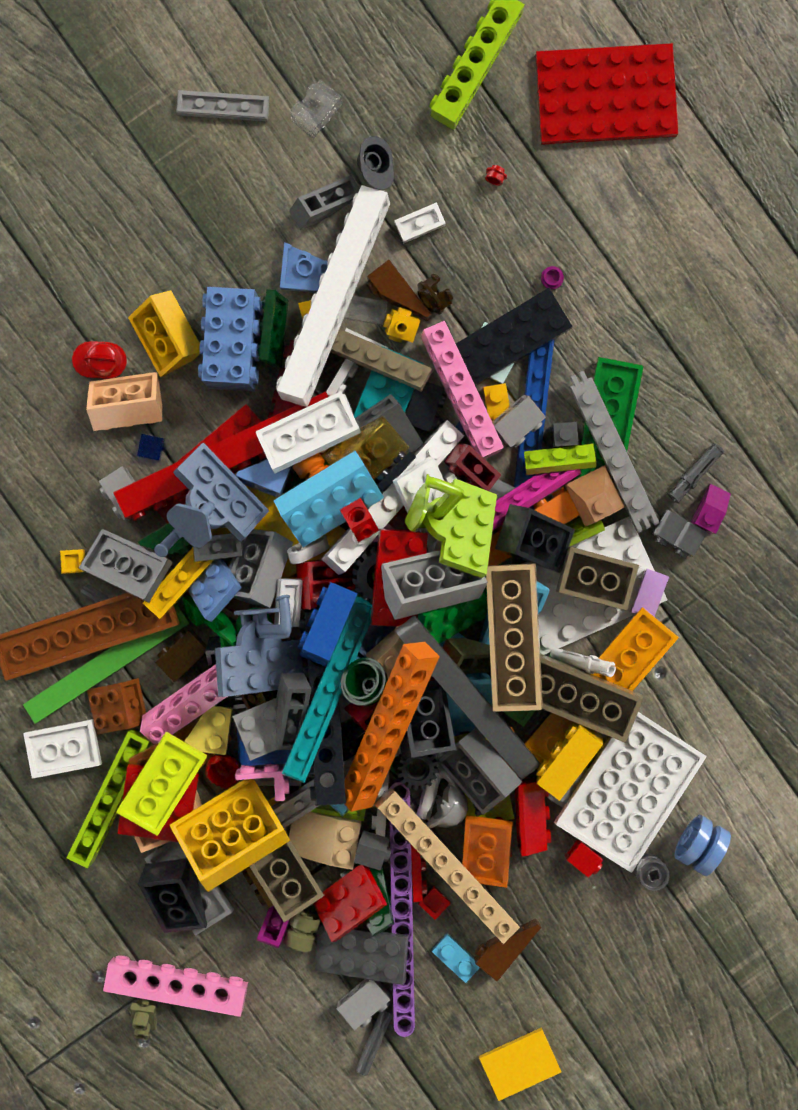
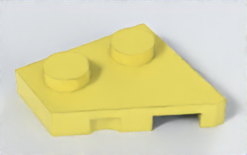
M213 706L207 710L184 742L201 752L226 755L233 708Z

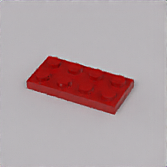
M379 529L371 625L400 627L412 616L394 619L385 600L381 566L383 563L426 554L428 533Z

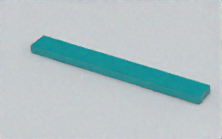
M356 596L281 774L305 783L341 696L343 672L351 662L356 660L370 626L372 604L369 601Z

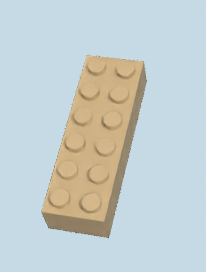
M536 563L488 566L486 580L488 582L487 602L493 712L542 710Z

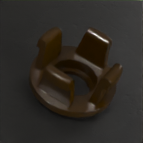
M432 274L430 278L417 284V293L424 306L430 312L440 315L447 306L452 304L454 297L450 289H445L435 294L438 290L437 283L440 281V277Z

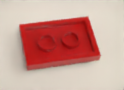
M364 865L357 866L322 892L324 896L313 903L331 942L338 941L387 905L369 867Z

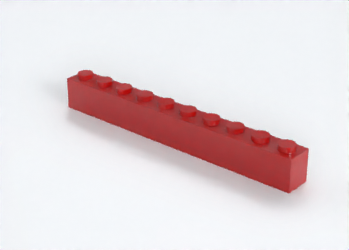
M326 391L311 398L308 407L328 398ZM296 405L208 448L230 471L236 468L239 471L252 465L251 461L257 458L260 461L267 459L256 431L306 407ZM187 458L113 492L124 517L127 519L133 518V521L146 516L145 512L152 508L156 511L167 506V501L173 498L177 501L186 497L189 489L173 472Z

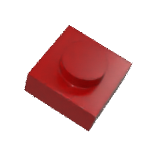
M435 886L423 896V902H418V905L434 920L451 904V901Z

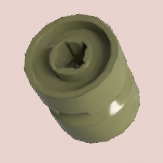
M302 910L290 918L289 924L291 927L287 928L283 943L292 949L310 952L315 940L313 933H316L321 921L320 917L312 912Z

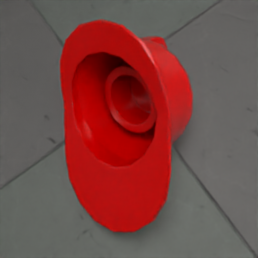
M89 341L80 344L75 349L72 363L76 372L84 377L110 379L122 374L126 368L127 358L123 349L117 344Z

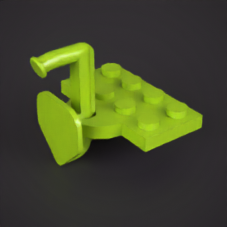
M427 474L425 483L419 488L406 516L405 524L413 532L417 528H426L435 539L442 542L439 563L483 578L487 575L497 494L458 479H454L449 483L430 477ZM430 488L445 493L442 497L435 498L430 503L428 502Z

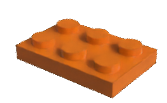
M466 816L462 865L480 884L507 888L513 821Z

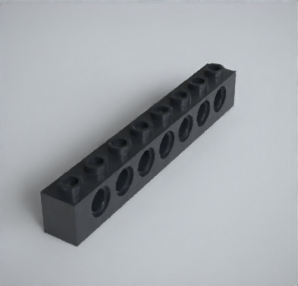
M305 612L304 619H300V633H304V631L309 633L311 628L307 624L312 612ZM306 659L307 666H303V673L311 687L310 707L317 690L314 686V681L322 678L326 667L316 666L313 661ZM339 701L328 725L330 735L328 738L322 739L309 771V777L313 776L314 786H310V801H315V806L346 803ZM325 749L331 753L330 762L323 763L320 761L318 754L321 750ZM322 774L332 776L333 783L330 787L321 785L320 777Z

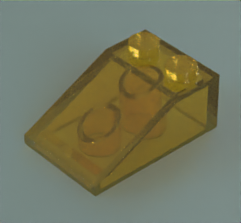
M382 416L359 428L361 433L328 448L321 456L331 466L356 450L371 477L375 480L385 468L394 463L392 460L400 451L405 452L410 447Z

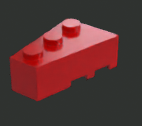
M311 560L296 564L297 579L303 580L301 609L311 610L317 607L316 603L323 587L328 588L330 582L348 590L355 589V584H353L352 580L354 563L346 572L340 575L323 560ZM372 567L368 570V576L371 580Z

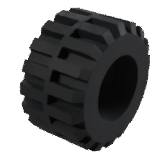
M375 542L374 546L368 545L354 561L352 580L353 584H355L356 592L361 593L362 599L368 598L371 604L373 601L374 581L369 578L368 570L376 564L378 542Z

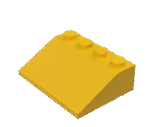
M254 779L242 780L170 824L194 872L207 892L291 841Z

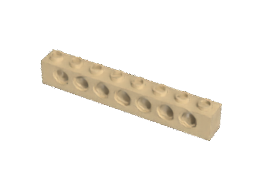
M391 787L375 801L374 805L503 944L520 928Z

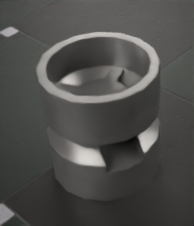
M644 854L634 869L637 879L649 890L657 891L668 884L670 878L669 870L656 855Z

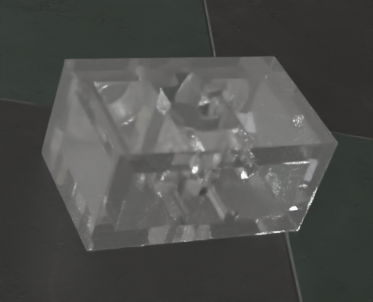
M320 79L317 84L313 83L308 88L305 98L301 102L297 101L292 107V122L314 139L342 106L341 96Z

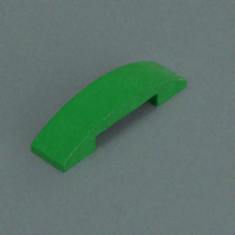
M186 595L183 597L184 612L187 618L196 626L206 623L220 636L221 647L236 646L237 638L234 626L222 611L210 622L203 617L191 596Z

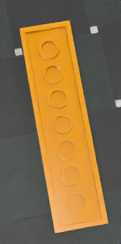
M641 607L598 657V659L615 663L616 670L612 677L598 673L592 675L633 691L679 637L645 608ZM550 713L524 744L539 763L544 759L549 760L552 748L559 740L561 742L564 741L565 732L573 721Z

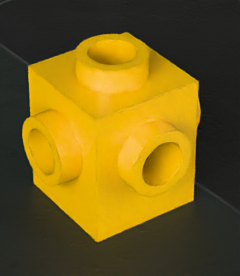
M399 307L398 310L392 309L390 314H386L383 327H385L386 334L390 335L389 339L402 343V340L413 343L420 319L417 316L411 315L412 311Z

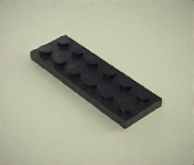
M547 288L457 342L456 346L474 385L477 386L494 374L569 331L573 326L550 288Z

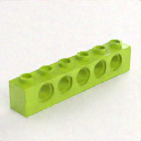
M491 0L487 7L489 12L486 17L481 16L475 28L477 29L474 37L470 36L464 46L466 51L462 57L459 55L456 58L452 67L454 69L451 76L447 75L441 85L443 90L439 96L435 95L429 105L432 118L455 130L521 18L525 4L518 0ZM501 18L504 22L497 24L493 19ZM489 37L492 39V42L484 43L481 39ZM478 57L481 61L473 63L470 61V58ZM466 76L469 78V81L462 83L458 78ZM453 95L458 98V101L452 103L446 98Z
M134 728L128 731L67 856V859L85 868L94 863L117 816L116 811L123 799L127 766L130 764L129 758L149 748L152 744L140 731Z

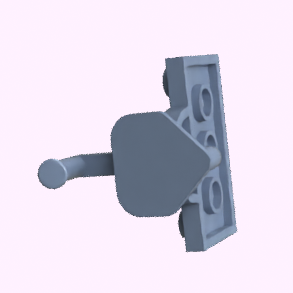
M202 443L173 472L189 489V492L186 495L185 505L176 504L167 512V520L175 529L160 544L155 546L154 551L159 557H165L170 548L182 537L194 547H203L212 539L211 529H218L222 525H225L241 542L269 510Z
M281 595L276 598L279 608L234 611V615H241L242 625L237 635L236 646L215 648L218 697L278 690L281 673H303V657L299 656L301 649L298 648L300 639L281 640L288 638L292 630L290 595ZM279 612L280 624H272L267 621V613Z

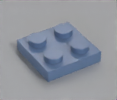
M217 559L207 567L203 574L189 588L188 592L203 617L212 622L242 587L225 561Z

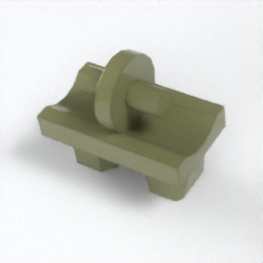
M140 998L137 1003H132L130 1008L132 1026L135 1029L134 1038L148 1040L150 1029L156 1030L157 1027L156 1001Z

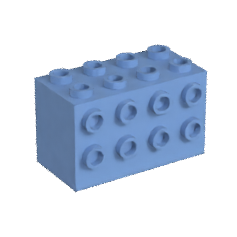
M207 287V294H203L202 300L203 308H206V315L201 319V331H204V340L200 341V354L203 355V364L198 366V377L202 378L201 381L209 389L255 392V384H258L259 371L256 370L257 361L260 360L257 349L258 338H261L259 316L263 314L262 301L255 289Z

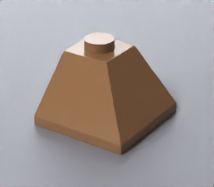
M606 466L598 468L565 485L585 526L593 524L626 507Z

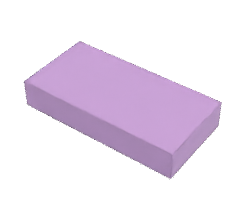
M646 569L630 612L636 614L643 607L655 617L669 576Z

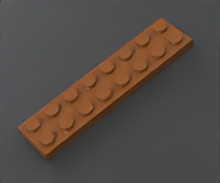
M124 593L1 633L0 668L4 679L7 681L177 626L180 622L174 605L162 619H159L142 604L143 600L129 593Z

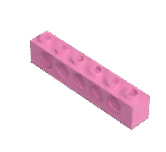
M445 321L424 329L421 339L472 448L484 459L500 453L504 448Z
M216 664L142 715L140 732L154 745L160 742L165 732L173 735L226 698L218 697Z
M116 956V958L113 957L108 963L103 991L241 1017L248 982L243 981L240 977L223 978L220 977V974L214 972L202 974L192 968L180 970L175 969V966L170 964L158 966L153 965L149 960H139L137 962L131 961L127 956ZM126 972H133L136 975V980H130ZM149 976L157 977L159 984H152L149 981ZM171 981H179L182 984V988L173 987ZM194 985H202L205 992H197L194 989ZM224 989L228 995L221 997L217 994L216 990Z

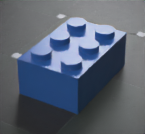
M330 582L328 588L323 587L316 603L320 608L319 610H313L307 624L311 629L309 633L304 631L298 648L301 649L299 656L325 667L327 666L358 593Z

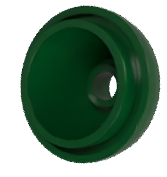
M372 658L356 659L343 672L341 678L342 693L349 702L355 705L369 706L375 704L382 695L388 681V676L384 667L378 661ZM373 681V687L368 689L369 684Z

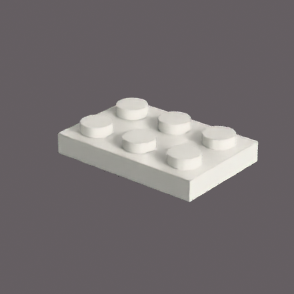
M94 719L23 733L32 778L102 764Z

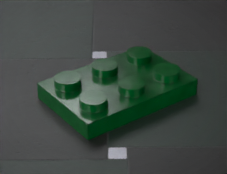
M266 289V296L262 300L264 318L260 321L262 337L261 342L258 343L257 354L261 361L272 367L281 368L289 300L276 290Z

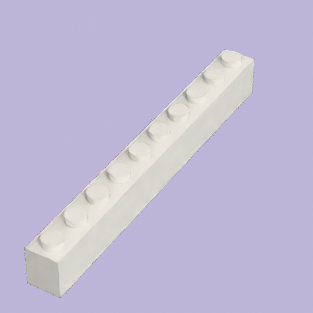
M361 185L359 193H356L353 197L352 210L350 213H347L344 220V229L337 236L334 253L329 255L328 268L320 277L318 292L312 296L311 309L309 314H306L303 318V328L300 335H297L294 340L292 355H289L286 359L283 377L280 376L277 381L276 389L282 400L304 407L309 405L390 206L388 193L385 191Z

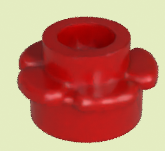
M493 165L486 169L485 179L490 184L500 186L507 179V175L504 173V168Z

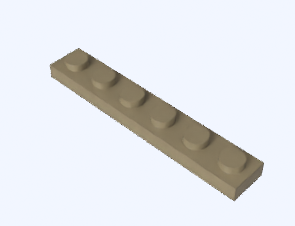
M301 326L299 332L297 333V335H300V333H301V331H302V328H303L302 326ZM339 329L330 351L421 392L432 373L430 367Z

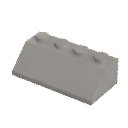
M441 550L383 563L381 566L385 600L395 620L478 599L488 582L485 577L480 578L439 563Z

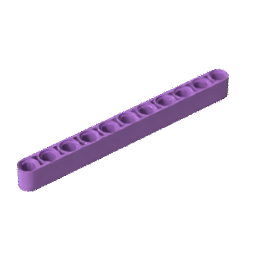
M395 779L390 784V787L392 789L398 785L405 787L406 793L400 797L410 807V789L403 785L399 779ZM390 822V848L392 849L390 854L391 908L394 920L392 933L400 934L396 931L400 925H405L409 929L407 933L402 934L408 935L409 954L407 955L406 973L409 974V978L406 979L403 985L393 983L394 1030L399 1036L407 1037L413 1033L415 1028L411 844L407 839L403 842L395 840L394 835L399 831ZM399 855H403L407 858V862L404 865H398L394 859ZM402 878L408 884L404 888H399L395 884L396 880ZM405 902L408 908L405 911H399L396 908V904ZM405 995L410 1000L407 1003H401L398 1001V998ZM401 1019H407L410 1021V1024L408 1026H401L398 1022Z

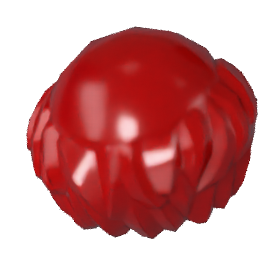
M228 754L213 756L206 765V778L211 781V784L220 786L222 789H229L240 781L235 778L237 769H240V764L235 757Z

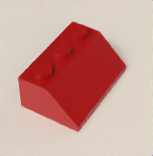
M528 777L523 780L519 778L522 783L515 788L517 845L521 856H529L546 851L547 843H551L550 829H546V820H550L549 806H545V797H548L549 793L537 784L538 777Z

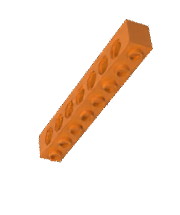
M426 642L403 644L344 781L345 805L351 812L373 807L440 656Z

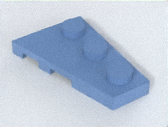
M284 242L280 289L317 293L320 287V277L326 272L328 261L311 255V253L304 250L301 251Z

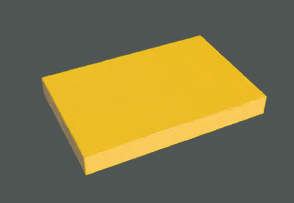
M542 1027L479 1056L498 1101L561 1073V1069Z

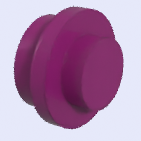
M555 266L547 267L541 274L543 286L550 288V290L559 288L564 281L563 272Z

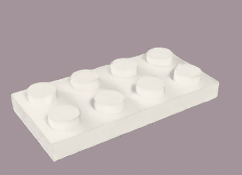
M341 391L256 431L274 473L280 472L361 433Z
M428 457L392 480L407 513L417 491L425 483L427 474L430 477L444 481L433 457ZM430 488L428 502L430 503L435 498L442 497L445 493ZM417 528L415 530L428 533L426 553L441 550L442 542L435 539L426 528Z

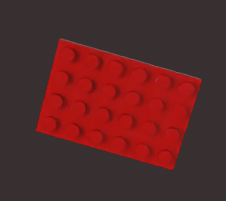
M673 43L536 51L541 145L677 137L678 118Z

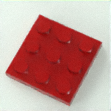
M128 764L122 801L144 766ZM196 774L158 836L121 815L117 834L178 842L170 824L193 811L199 774Z

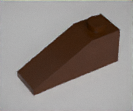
M387 260L367 276L369 282L367 287L374 296L378 294L382 300L397 307L412 311L411 314L425 321L431 319V313L390 260Z
M537 919L520 925V928L504 944L497 937L489 939L486 944H480L474 953L476 955L474 957L475 964L494 980L498 981L541 929Z

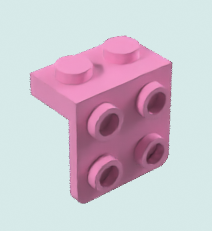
M269 764L264 765V767L241 765V768L236 771V780L274 777L275 801H284L285 794H289V777L281 774L284 769L283 765Z

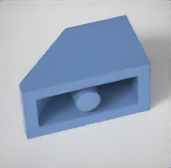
M265 460L238 471L236 477L244 485L278 498L285 489L291 475V468L288 467L274 473L269 461Z

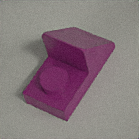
M273 905L268 909L256 941L279 948L290 919L283 922Z

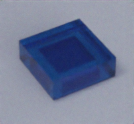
M141 434L137 456L161 461L165 439Z

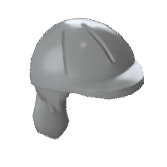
M441 764L438 765L439 775L449 784L444 789L443 797L436 795L438 798L435 799L437 812L426 823L429 829L435 826L443 828L456 826L464 820L468 811L467 798L464 792Z

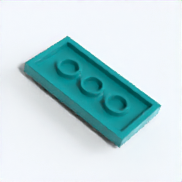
M407 357V358H409V359H411V360H413V361H416V362H418V363L424 365V363H422V362H420V361H417V360H415V359H412V358H410V357ZM372 370L354 413V418L390 394L397 400L405 412L414 388Z

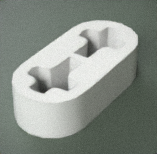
M323 535L305 547H302L300 543L290 547L287 550L290 563H303L328 550L327 537Z

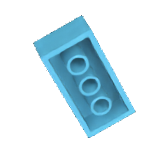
M355 450L273 501L301 546L305 547L346 522L340 511L343 507L361 498L365 506L369 508L382 500L384 496Z

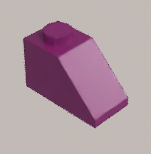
M709 484L690 523L700 527L709 535L716 534L726 515L731 493Z

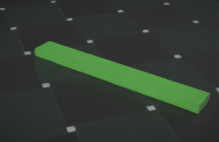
M178 604L174 606L180 622L179 625L112 646L24 703L23 706L35 724L189 625L190 622Z

